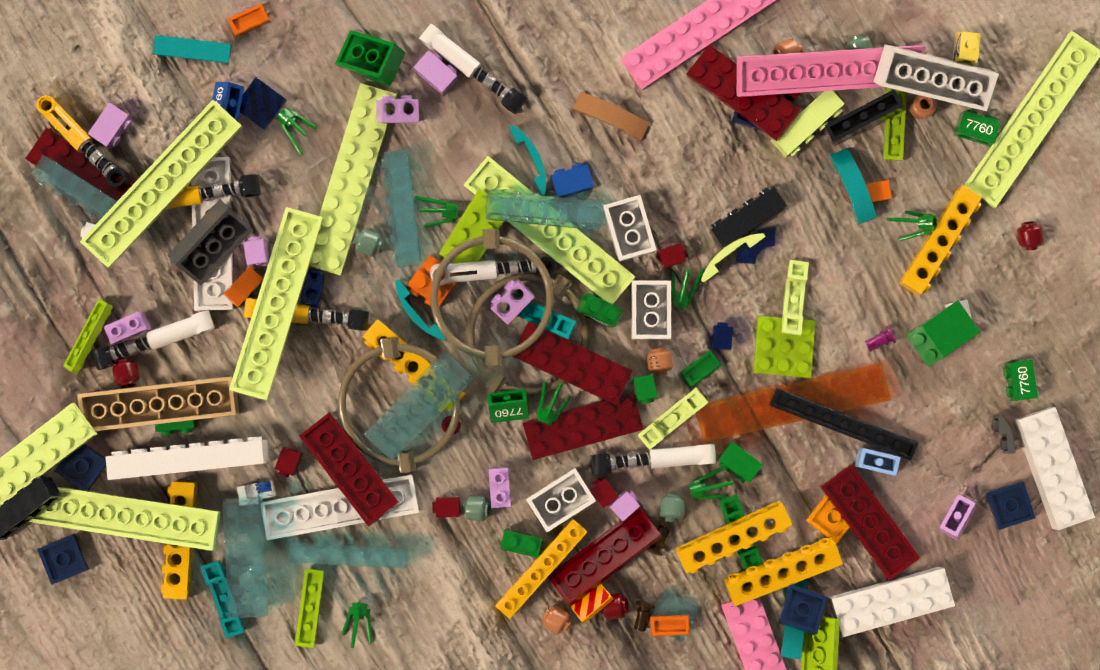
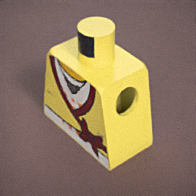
M972 32L955 33L952 61L974 66L979 58L981 34Z

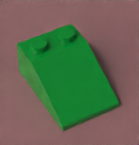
M350 30L335 65L390 87L406 52L395 43Z
M959 300L912 329L906 337L926 365L930 367L981 331Z

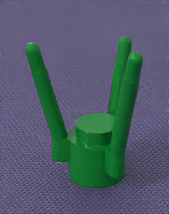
M287 107L278 114L277 119L280 121L279 125L284 129L299 155L302 156L303 152L288 127L294 126L303 136H306L307 134L296 123L297 119L315 130L317 126L300 116L295 110L291 111Z
M414 196L415 200L444 205L442 208L419 209V212L442 213V217H446L445 219L424 224L425 228L443 223H453V219H457V204H452V201L446 202Z
M906 210L905 214L917 216L919 219L887 218V221L918 223V228L923 230L900 237L899 241L922 235H931V231H935L937 227L936 216L932 214Z
M703 268L698 274L689 296L685 292L690 270H686L681 292L677 291V294L675 293V272H671L672 306L687 309L688 304L691 305L693 295L705 271Z
M544 381L536 415H539L538 421L551 426L552 422L556 423L558 416L569 402L570 397L565 399L556 413L552 410L562 387L560 382L549 407H544L543 409L547 385Z
M720 467L699 479L693 480V484H689L692 498H698V501L703 499L727 498V495L704 494H707L709 490L733 485L734 482L729 481L705 487V483H701L724 470Z
M352 602V607H349L342 635H345L351 618L355 619L351 648H354L359 619L364 620V616L366 617L369 644L372 643L371 609H367L368 604Z

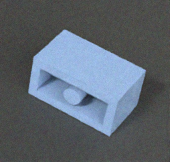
M858 448L855 467L896 476L901 457Z

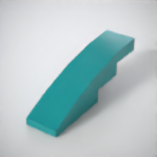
M809 580L799 581L792 584V586L808 590ZM784 625L781 657L801 660L804 631Z

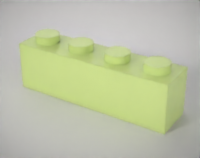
M833 90L824 91L797 116L778 142L774 139H771V142L785 158L789 154L793 157L801 149L799 145L802 142L807 144L815 137L813 133L817 129L821 131L825 128V125L828 124L827 120L831 116L836 118L843 111L841 107L845 103Z

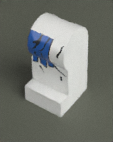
M274 481L237 487L240 504L276 496Z

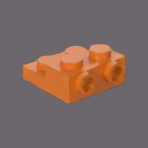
M431 255L427 257L423 265L407 284L410 287L409 292L416 297L421 295L426 298L424 302L430 307L432 285L430 269L435 264L441 263ZM457 282L439 285V308Z

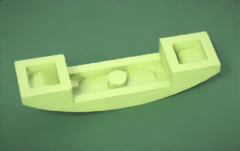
M763 233L749 235L726 246L709 263L702 276V282H706L718 273L719 270L715 265L745 242L751 248L766 236Z
M789 261L782 312V333L801 336L804 294L809 262Z
M697 388L693 389L640 432L638 437L650 450L689 417L704 407L708 401Z

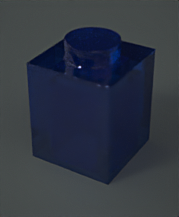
M717 322V325L712 326L710 349L731 350L733 327H729V323Z

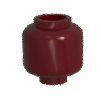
M1036 221L1021 223V226L1017 229L1018 244L1026 247V250L1038 249L1037 246L1044 242L1043 228Z
M127 358L118 360V364L112 368L115 384L121 386V388L135 386L136 382L140 379L137 364L129 361Z
M620 593L610 594L614 599L600 610V613L604 614L606 619L609 620L624 618L626 613L629 612L628 599L624 598Z

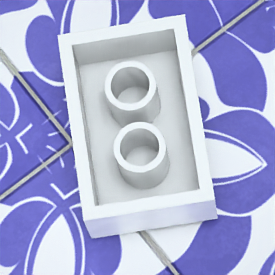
M641 195L603 205L604 215L618 263L656 252V246Z
M632 281L631 340H670L671 281Z
M575 468L526 498L546 532H549L596 502Z

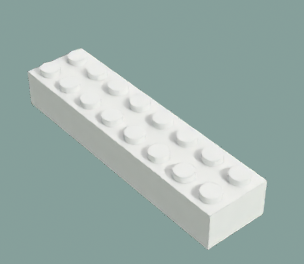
M262 436L249 437L247 442H243V438L230 439L228 444H224V440L208 442L209 446H205V442L189 444V448H186L184 444L170 446V450H167L165 446L150 448V452H147V449L131 450V454H128V451L111 452L112 456H106L107 478L112 480L270 463L268 440H262Z

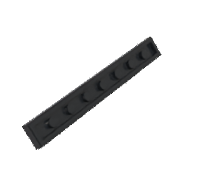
M776 387L769 403L774 408L912 460L918 446L917 441Z

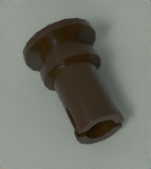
M659 525L658 531L662 538L647 550L652 554L662 556L663 554L660 550L664 549L665 546L663 544L671 530Z
M636 601L639 608L636 609L637 617L634 629L644 632L646 631L648 617L652 613L650 609H654L655 605L647 601Z

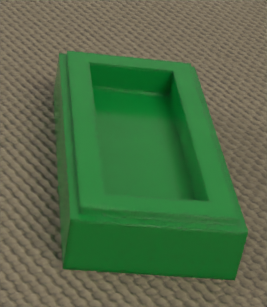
M710 349L680 371L689 386L693 387L722 364Z

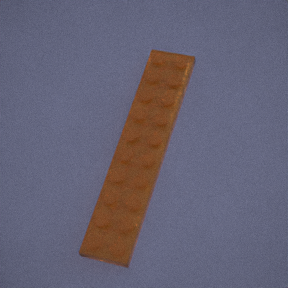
M882 363L778 386V388L840 412L891 400ZM776 387L708 402L696 412L703 443L805 419L769 405Z

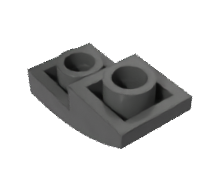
M993 415L994 419L991 420V428L994 431V435H1002L1000 439L1001 450L1005 454L1016 453L1013 435L1008 423L1002 415Z

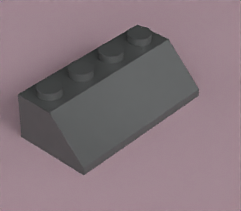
M219 199L167 256L178 268L199 285H202L253 229Z

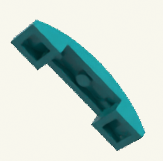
M511 125L509 129L517 146L525 143L539 173V176L534 178V182L543 198L546 195V175L541 157L531 140L520 129Z
M848 148L829 155L850 199L851 208L858 224L877 218L864 179Z
M397 279L395 281L397 294L409 317L431 336L446 341L447 339L443 336L438 326L433 324L429 328L406 301L411 296V293Z
M513 293V296H514V297H521V296H519V295ZM530 301L517 316L539 326L545 308ZM509 304L507 305V307H506V309H505L506 311L510 308V305H509ZM552 311L546 330L569 340L577 322Z
M220 560L200 566L220 615V624L225 638L244 633L245 630L239 607Z

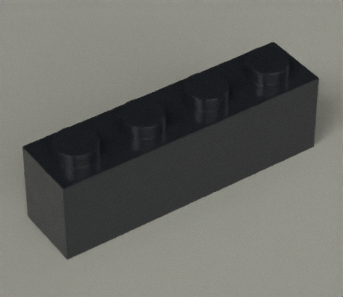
M895 89L826 124L825 128L833 144L836 146L904 111V106Z
M775 187L772 189L765 188L758 193L760 197L755 200L750 198L743 203L744 207L738 211L735 208L727 214V219L724 221L719 219L711 224L712 229L709 232L721 250L787 207Z
M38 476L31 481L32 484L20 489L15 497L3 502L4 504L0 508V540H6L62 497L51 477Z

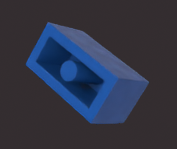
M231 82L215 83L212 100L218 103L237 122L244 87Z
M575 164L572 166V169L566 171L564 168L558 169L551 175L557 200L594 189L588 164Z

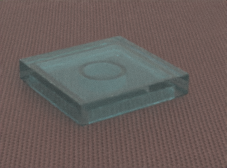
M664 590L652 616L689 615L690 628L699 607ZM677 635L670 637L680 642H683L686 635Z

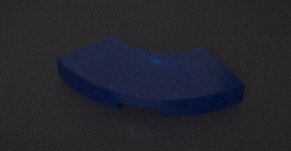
M766 227L752 233L751 235L763 233L766 237L751 248L746 242L738 249L735 263L755 264L756 257L760 251L767 247L775 246L776 227Z

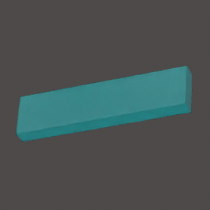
M155 35L153 55L229 64L232 45Z

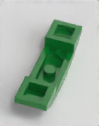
M737 494L719 501L726 524L744 517ZM738 535L731 536L733 542L738 540ZM755 543L750 548L737 550L745 571L748 567H757L763 564Z

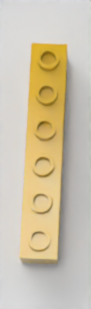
M964 185L957 188L939 217L936 230L931 231V235H928L898 284L917 296L922 293L925 294L931 286L930 280L939 274L941 270L939 266L942 261H946L951 254L949 250L953 244L956 245L960 240L961 235L959 234L961 230L968 227L971 222V214L973 212L976 213L980 208V200L982 198L980 195ZM959 205H963L965 207V214H961L958 211ZM949 221H953L955 223V230L949 229ZM939 237H943L945 239V246H940L938 244ZM929 253L935 255L936 260L934 263L928 260ZM919 269L925 271L926 276L924 279L918 276Z
M378 319L362 336L366 339L364 343L371 349L380 346L379 341L382 337H398L399 344H407ZM404 352V356L400 360L395 358L384 359L386 362L392 361L395 364L393 368L401 375L405 372L409 376L408 381L415 387L419 384L424 389L422 393L429 399L434 397L439 401L437 405L443 411L449 410L452 412L453 402L449 385L442 373L426 359L409 352ZM413 361L418 363V370L416 372H410L408 369V365ZM426 374H431L433 377V382L430 385L423 383V377ZM441 386H445L448 390V394L445 397H439L437 394V390ZM458 388L461 401L466 393Z
M172 481L171 485L168 486L167 492L168 496H170V504L179 505L178 497L183 496L186 500L184 506L197 508L198 482ZM165 543L163 552L166 554V562H163L162 573L165 574V578L161 583V593H163V598L187 600L191 595L194 548ZM175 554L181 556L182 561L180 564L174 562ZM174 573L180 576L179 583L173 582L172 576Z
M779 500L678 546L675 550L686 574L689 572L695 573L702 566L707 564L713 565L719 561L718 559L724 556L730 557L739 549L750 548L755 542L759 540L765 541L776 532L782 533L787 531L789 526H792V522L783 503ZM767 519H774L772 525H765ZM750 527H756V531L753 534L747 533ZM732 535L739 536L735 542H731L730 537ZM715 543L721 544V547L718 550L712 549V546ZM698 551H703V552H704V554H703L702 557H700V558H695V557H694V555H695L696 552H698Z
M572 518L501 597L495 607L510 619L584 537L587 530Z
M831 537L823 538L812 545L802 546L794 552L784 553L776 559L766 560L757 567L751 566L746 571L730 574L727 578H724V582L734 606H738L841 566L843 563Z

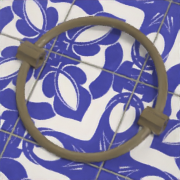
M500 229L482 230L483 236L470 239L458 245L442 260L432 281L430 301L434 320L443 336L460 351L473 357L485 359V366L502 365V359L525 351L539 339L552 315L554 292L552 281L545 265L531 249L516 240L500 236ZM483 244V249L485 250L500 249V244H503L525 254L538 268L546 289L545 311L537 329L523 343L502 351V346H485V351H481L465 345L449 331L439 309V285L446 268L460 253Z
M523 273L511 275L487 288L476 301L469 317L467 327L468 346L477 349L475 344L476 320L482 306L493 293L506 286L509 281H515L517 278L520 281L544 283L541 274ZM558 274L556 279L551 278L554 295L560 299L565 295L574 308L577 309L580 301L569 289L572 282ZM578 314L582 330L581 346L588 349L587 317ZM471 356L477 369L487 379L484 386L491 391L500 392L501 390L526 389V396L541 394L542 386L522 388L506 383L507 377L496 370L491 373L480 358ZM557 379L547 384L545 393L557 389L560 382L562 385L566 382Z
M388 337L381 339L382 346L376 347L360 356L348 369L340 387L338 408L343 428L359 450L379 462L399 465L400 472L407 473L416 471L417 463L431 458L449 442L459 421L460 396L452 374L436 356L413 345L399 344L398 337ZM400 351L419 355L438 368L449 385L453 410L449 427L436 445L416 456L415 450L398 452V458L385 456L372 450L358 438L347 416L346 395L352 377L365 362L380 354H383V359L400 357Z

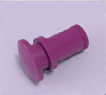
M886 326L887 331H880L879 335L865 341L870 352L884 344L888 345L890 341H893L894 344L896 343L895 336L888 326Z

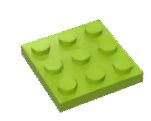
M757 316L753 373L811 378L816 321L803 320L801 336L782 333V318Z

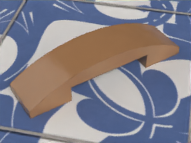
M580 92L573 107V110L624 131L625 134L642 141L649 126V123L640 117L583 92Z

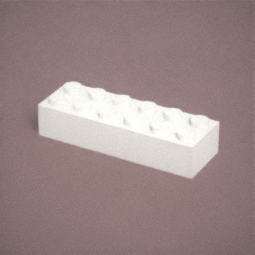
M885 44L874 82L883 87L987 111L999 74L988 69Z
M1049 407L1014 419L1016 430L1052 529L1061 530L1095 518L1056 407Z
M942 567L928 569L829 597L834 618L840 619L839 635L842 637L955 606L946 572Z

